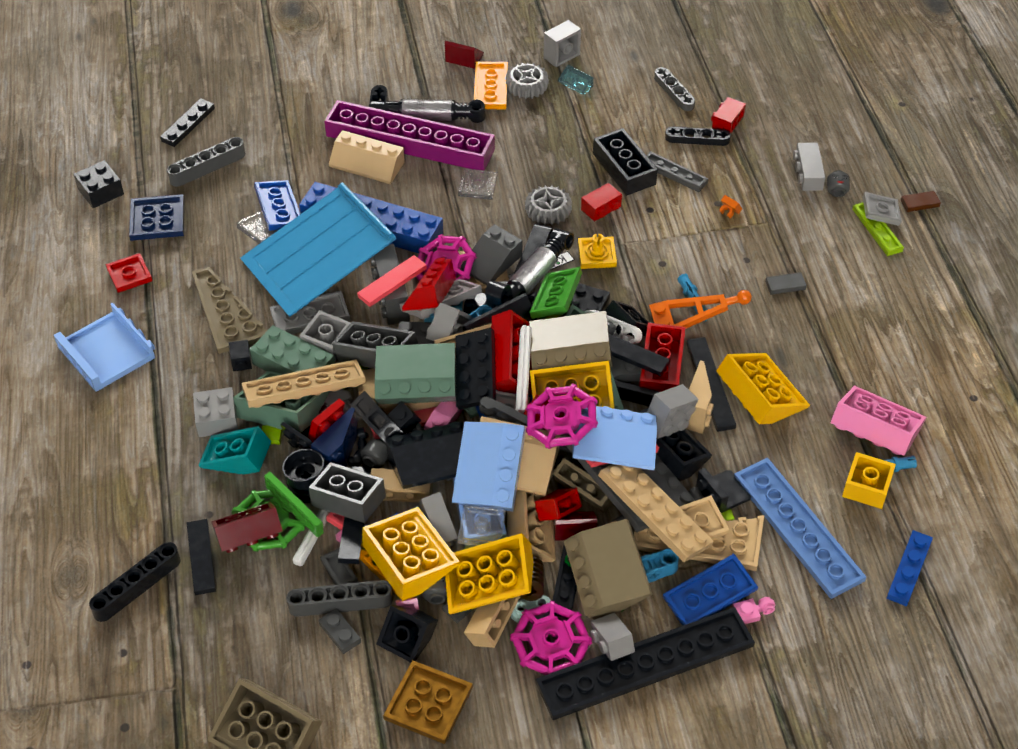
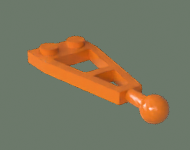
M741 290L736 296L725 298L724 294L673 299L649 305L654 323L682 326L687 329L727 311L728 305L735 303L748 304L752 296L749 291ZM720 303V305L703 311L702 305ZM696 306L697 315L674 324L670 312L671 308Z

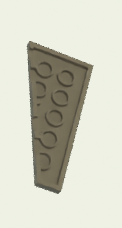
M210 267L192 271L218 354L230 351L229 342L248 340L249 345H253L266 333L267 330L263 327L261 321L257 320L246 305L237 296L233 295L231 289L221 282V279Z

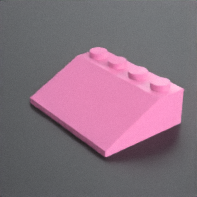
M853 386L838 402L831 424H834L840 430L852 432L858 438L872 441L878 447L890 449L896 455L905 456L927 417L857 386Z

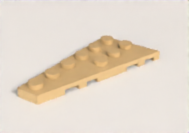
M764 515L753 519L740 517L738 520H725L730 529L729 534L712 539L714 542L711 547L690 559L716 564L735 554L745 569L757 571ZM650 528L634 532V539L640 551L656 553L669 548Z

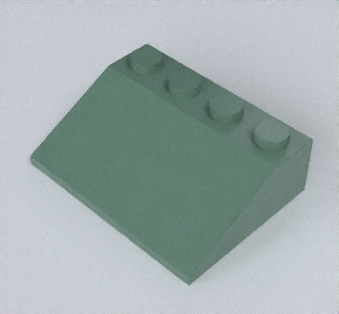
M455 343L376 346L375 401L377 404H399L401 401L404 403L456 401Z
M267 371L265 374H263V375H262L261 377H259L258 379H263V378H268V377H273V376H278V375H283V374L277 373V372H272V371ZM243 390L233 399L237 418L282 429L281 423L285 422L302 433L311 425L312 420L316 418L330 391L323 392L320 395L304 396L297 400H285L278 404L270 403L259 408L248 407Z

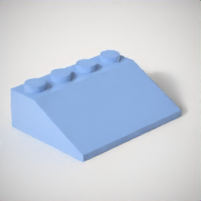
M596 406L597 427L593 428L578 442L579 445H572V457L575 459L654 470L657 438L656 415L632 412L627 409L619 410L607 406ZM588 408L582 410V416L588 417ZM581 423L579 425L578 430H576L574 434H576L585 424Z
M464 422L452 503L514 511L526 432L525 426L508 423Z

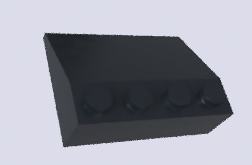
M463 421L452 422L444 426H433L430 429L415 430L408 434L394 435L386 438L388 460L403 489L456 477L464 428Z

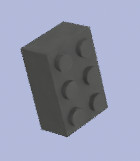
M332 462L328 464L309 486L312 506L363 523L369 519L386 497L383 478Z

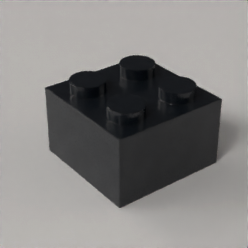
M105 160L73 174L78 190L92 208H96L124 195L120 178Z

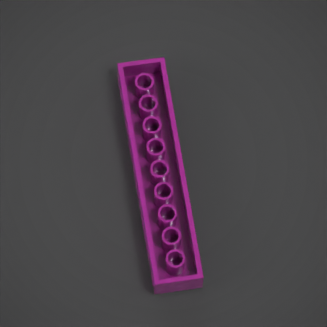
M340 100L336 101L324 121L327 137L337 138L343 130L404 147V154L482 172L485 171L495 151L494 134Z

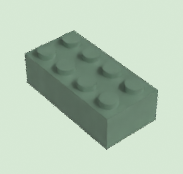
M274 325L250 348L252 364L265 371L287 374L335 364L333 354Z

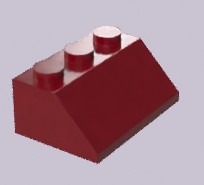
M271 502L211 521L222 552L226 551V553L239 549L238 546L244 544L247 546L254 545L259 542L258 539L264 537L267 539L279 536V532L283 531L276 507Z

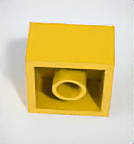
M856 452L842 497L882 509L896 464Z

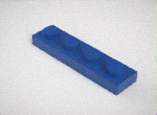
M915 530L912 531L886 599L907 607L933 537Z

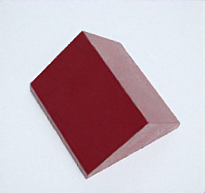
M445 41V62L475 69L476 62H479L484 52L477 48Z
M594 511L572 512L561 519L553 520L555 541H563L581 531L597 527V517Z

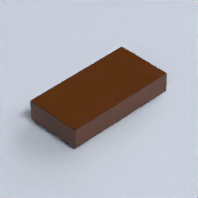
M935 191L901 196V202L907 212L940 207L941 204Z

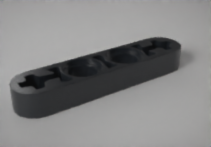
M668 127L665 131V140L670 143L726 146L730 143L731 133L724 129ZM707 135L710 136V138H704L702 136Z

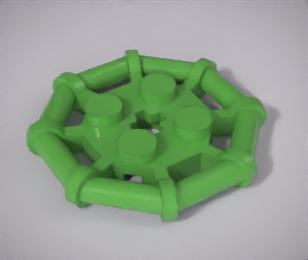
M252 490L251 494L237 507H234L231 512L235 514L247 510L254 501L256 503L250 508L271 502L276 507L283 531L288 526L293 527L284 537L281 535L282 532H279V536L276 537L278 540L262 541L263 538L258 539V543L250 546L255 552L272 548L284 549L306 527L296 516L295 520L289 519V512L291 511L269 490ZM262 498H270V501H265Z

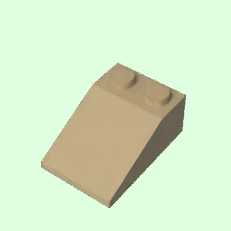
M700 360L689 388L698 398V402L686 429L703 434L705 427L709 428L712 416L709 415L712 413L714 404L711 403L712 393L705 363Z

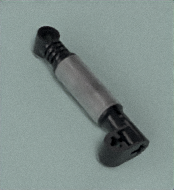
M376 85L371 90L369 107L430 121H455L459 117L460 119H463V117L467 119L468 117L472 122L480 123L486 117L485 104L478 99L472 100L468 105L467 103H464V105L460 103L459 105L455 100L401 99L400 101H389L385 86Z
M555 228L550 234L549 241L545 245L538 247L509 279L507 284L494 280L490 281L485 291L488 306L494 309L524 293L528 295L556 264L558 256L564 250L571 249L574 243V234Z

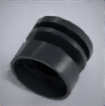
M310 448L299 449L286 457L282 465V471L288 489L299 500H302L303 503H311L309 486L322 473L326 465L322 454L317 450Z

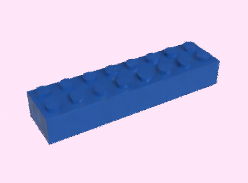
M314 182L299 204L300 213L302 214L334 191L336 187ZM354 193L396 236L397 239L391 243L394 244V247L419 254L418 250L420 247H425L438 238V235L443 234V218Z

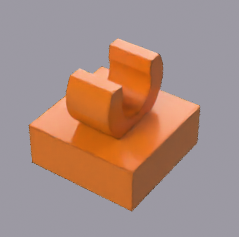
M726 195L721 199L723 206L720 208L721 214L729 210L728 218H732L734 212L739 215L742 207L738 202Z

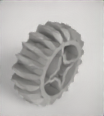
M521 62V65L515 64V67H510L505 77L507 90H509L510 94L513 93V96H519V99L521 97H525V99L528 97L533 99L534 96L539 97V94L542 95L544 91H547L549 84L545 68H541L540 65L536 66L535 63L529 64L527 62V64H523Z
M545 185L543 188L538 186L537 190L532 189V192L528 193L525 200V210L528 217L532 219V222L537 221L538 224L544 223V225L550 224L551 226L553 223L559 225L560 221L565 222V219L569 218L572 211V200L569 193H566L565 189L560 190L559 186L556 188L552 185L550 187Z

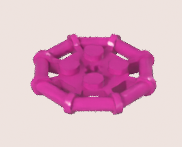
M440 234L438 238L425 247H420L418 250V258L422 262H424L425 256L427 257L425 262L427 269L423 272H426L437 258L452 259L456 280L469 281L472 266L477 256L466 242L465 237L443 236V234ZM445 243H450V244H453V245H452V246H448V245H444V244H445ZM462 247L465 254L460 255L458 249ZM466 261L464 271H461L462 262ZM423 272L416 276L418 281L422 278Z
M576 384L557 388L547 387L532 404H528L526 407V433L543 443L548 449L565 445L577 446L579 445L578 442L598 425L596 420V405L598 401L595 397H591L578 388ZM577 396L582 401L576 402L573 400V397ZM549 398V403L546 406L543 405L541 407V405ZM588 408V417L582 416V410ZM561 412H564V417H556L559 416ZM536 414H540V421L535 422ZM581 423L585 424L576 434H574V432L578 430L579 425ZM542 428L546 429L549 433L548 436L544 435L539 430ZM560 434L570 435V437L555 438L556 435Z
M550 601V603L529 610L524 609L514 632L510 635V640L513 641L521 661L520 665L543 675H548L581 663L589 645L592 644V638L589 637L581 618L582 614L558 605L555 601ZM548 612H549V614H550V616H547V617H544V618H541V619H537V618H536V616H539V615H542V614H545V613H548ZM554 612L568 618V620H559L558 617L554 616ZM528 621L531 622L533 627L530 632L523 633ZM572 624H575L580 636H574L571 629ZM548 634H551L552 637H557L554 643L546 640L548 639ZM522 641H529L532 651L528 655ZM577 643L580 646L574 657L570 651L573 644ZM537 656L543 661H548V667L532 659ZM566 658L569 661L553 667V661Z

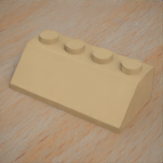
M342 130L334 142L329 167L391 184L405 163L404 147Z
M549 488L547 490L546 495L552 492ZM517 490L514 511H507V536L510 537L522 533L531 543L533 556L540 558L542 562L555 561L553 520L539 521L534 502L544 496Z

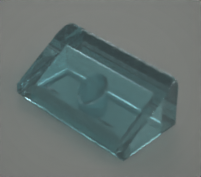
M567 65L558 79V82L582 95L593 87V77L571 65Z

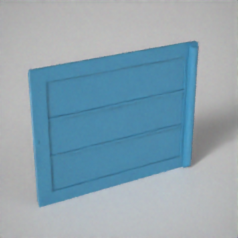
M341 182L338 188L247 252L240 259L286 314L291 317L397 238Z

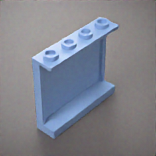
M114 303L110 304L113 312L66 338L61 332L54 334L57 347L95 392L155 359L153 343L145 339L143 332L140 329L137 330L133 321L130 318L127 319L124 311L121 308H117Z

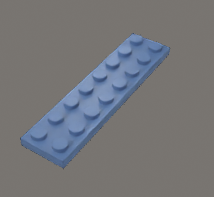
M768 458L734 473V477L751 495V501L830 599L865 582V574Z

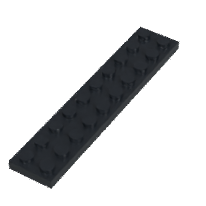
M733 607L634 643L635 652L611 661L606 654L539 677L536 679V685L552 720H556L754 647L755 641L738 611Z

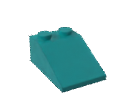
M259 426L211 435L198 466L204 469L242 475L260 472L271 440Z

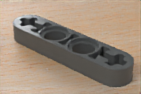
M657 68L654 74L655 81L682 110H693L695 98L667 68Z

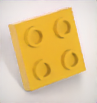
M598 233V237L597 234H594L591 238H578L581 269L617 267L614 237H604Z

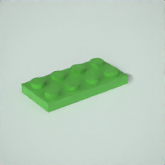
M580 267L546 273L530 310L532 319H542L550 315H562L568 312L582 275Z

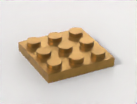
M412 660L383 715V719L445 744L473 689V684Z

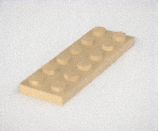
M351 360L242 383V389L248 407L259 408L270 403L278 404L285 400H297L304 396L320 395L323 392L339 391L347 387H358L361 384H366V380L357 360Z
M612 464L600 471L598 476L683 562L688 561L712 546L714 541L641 468Z

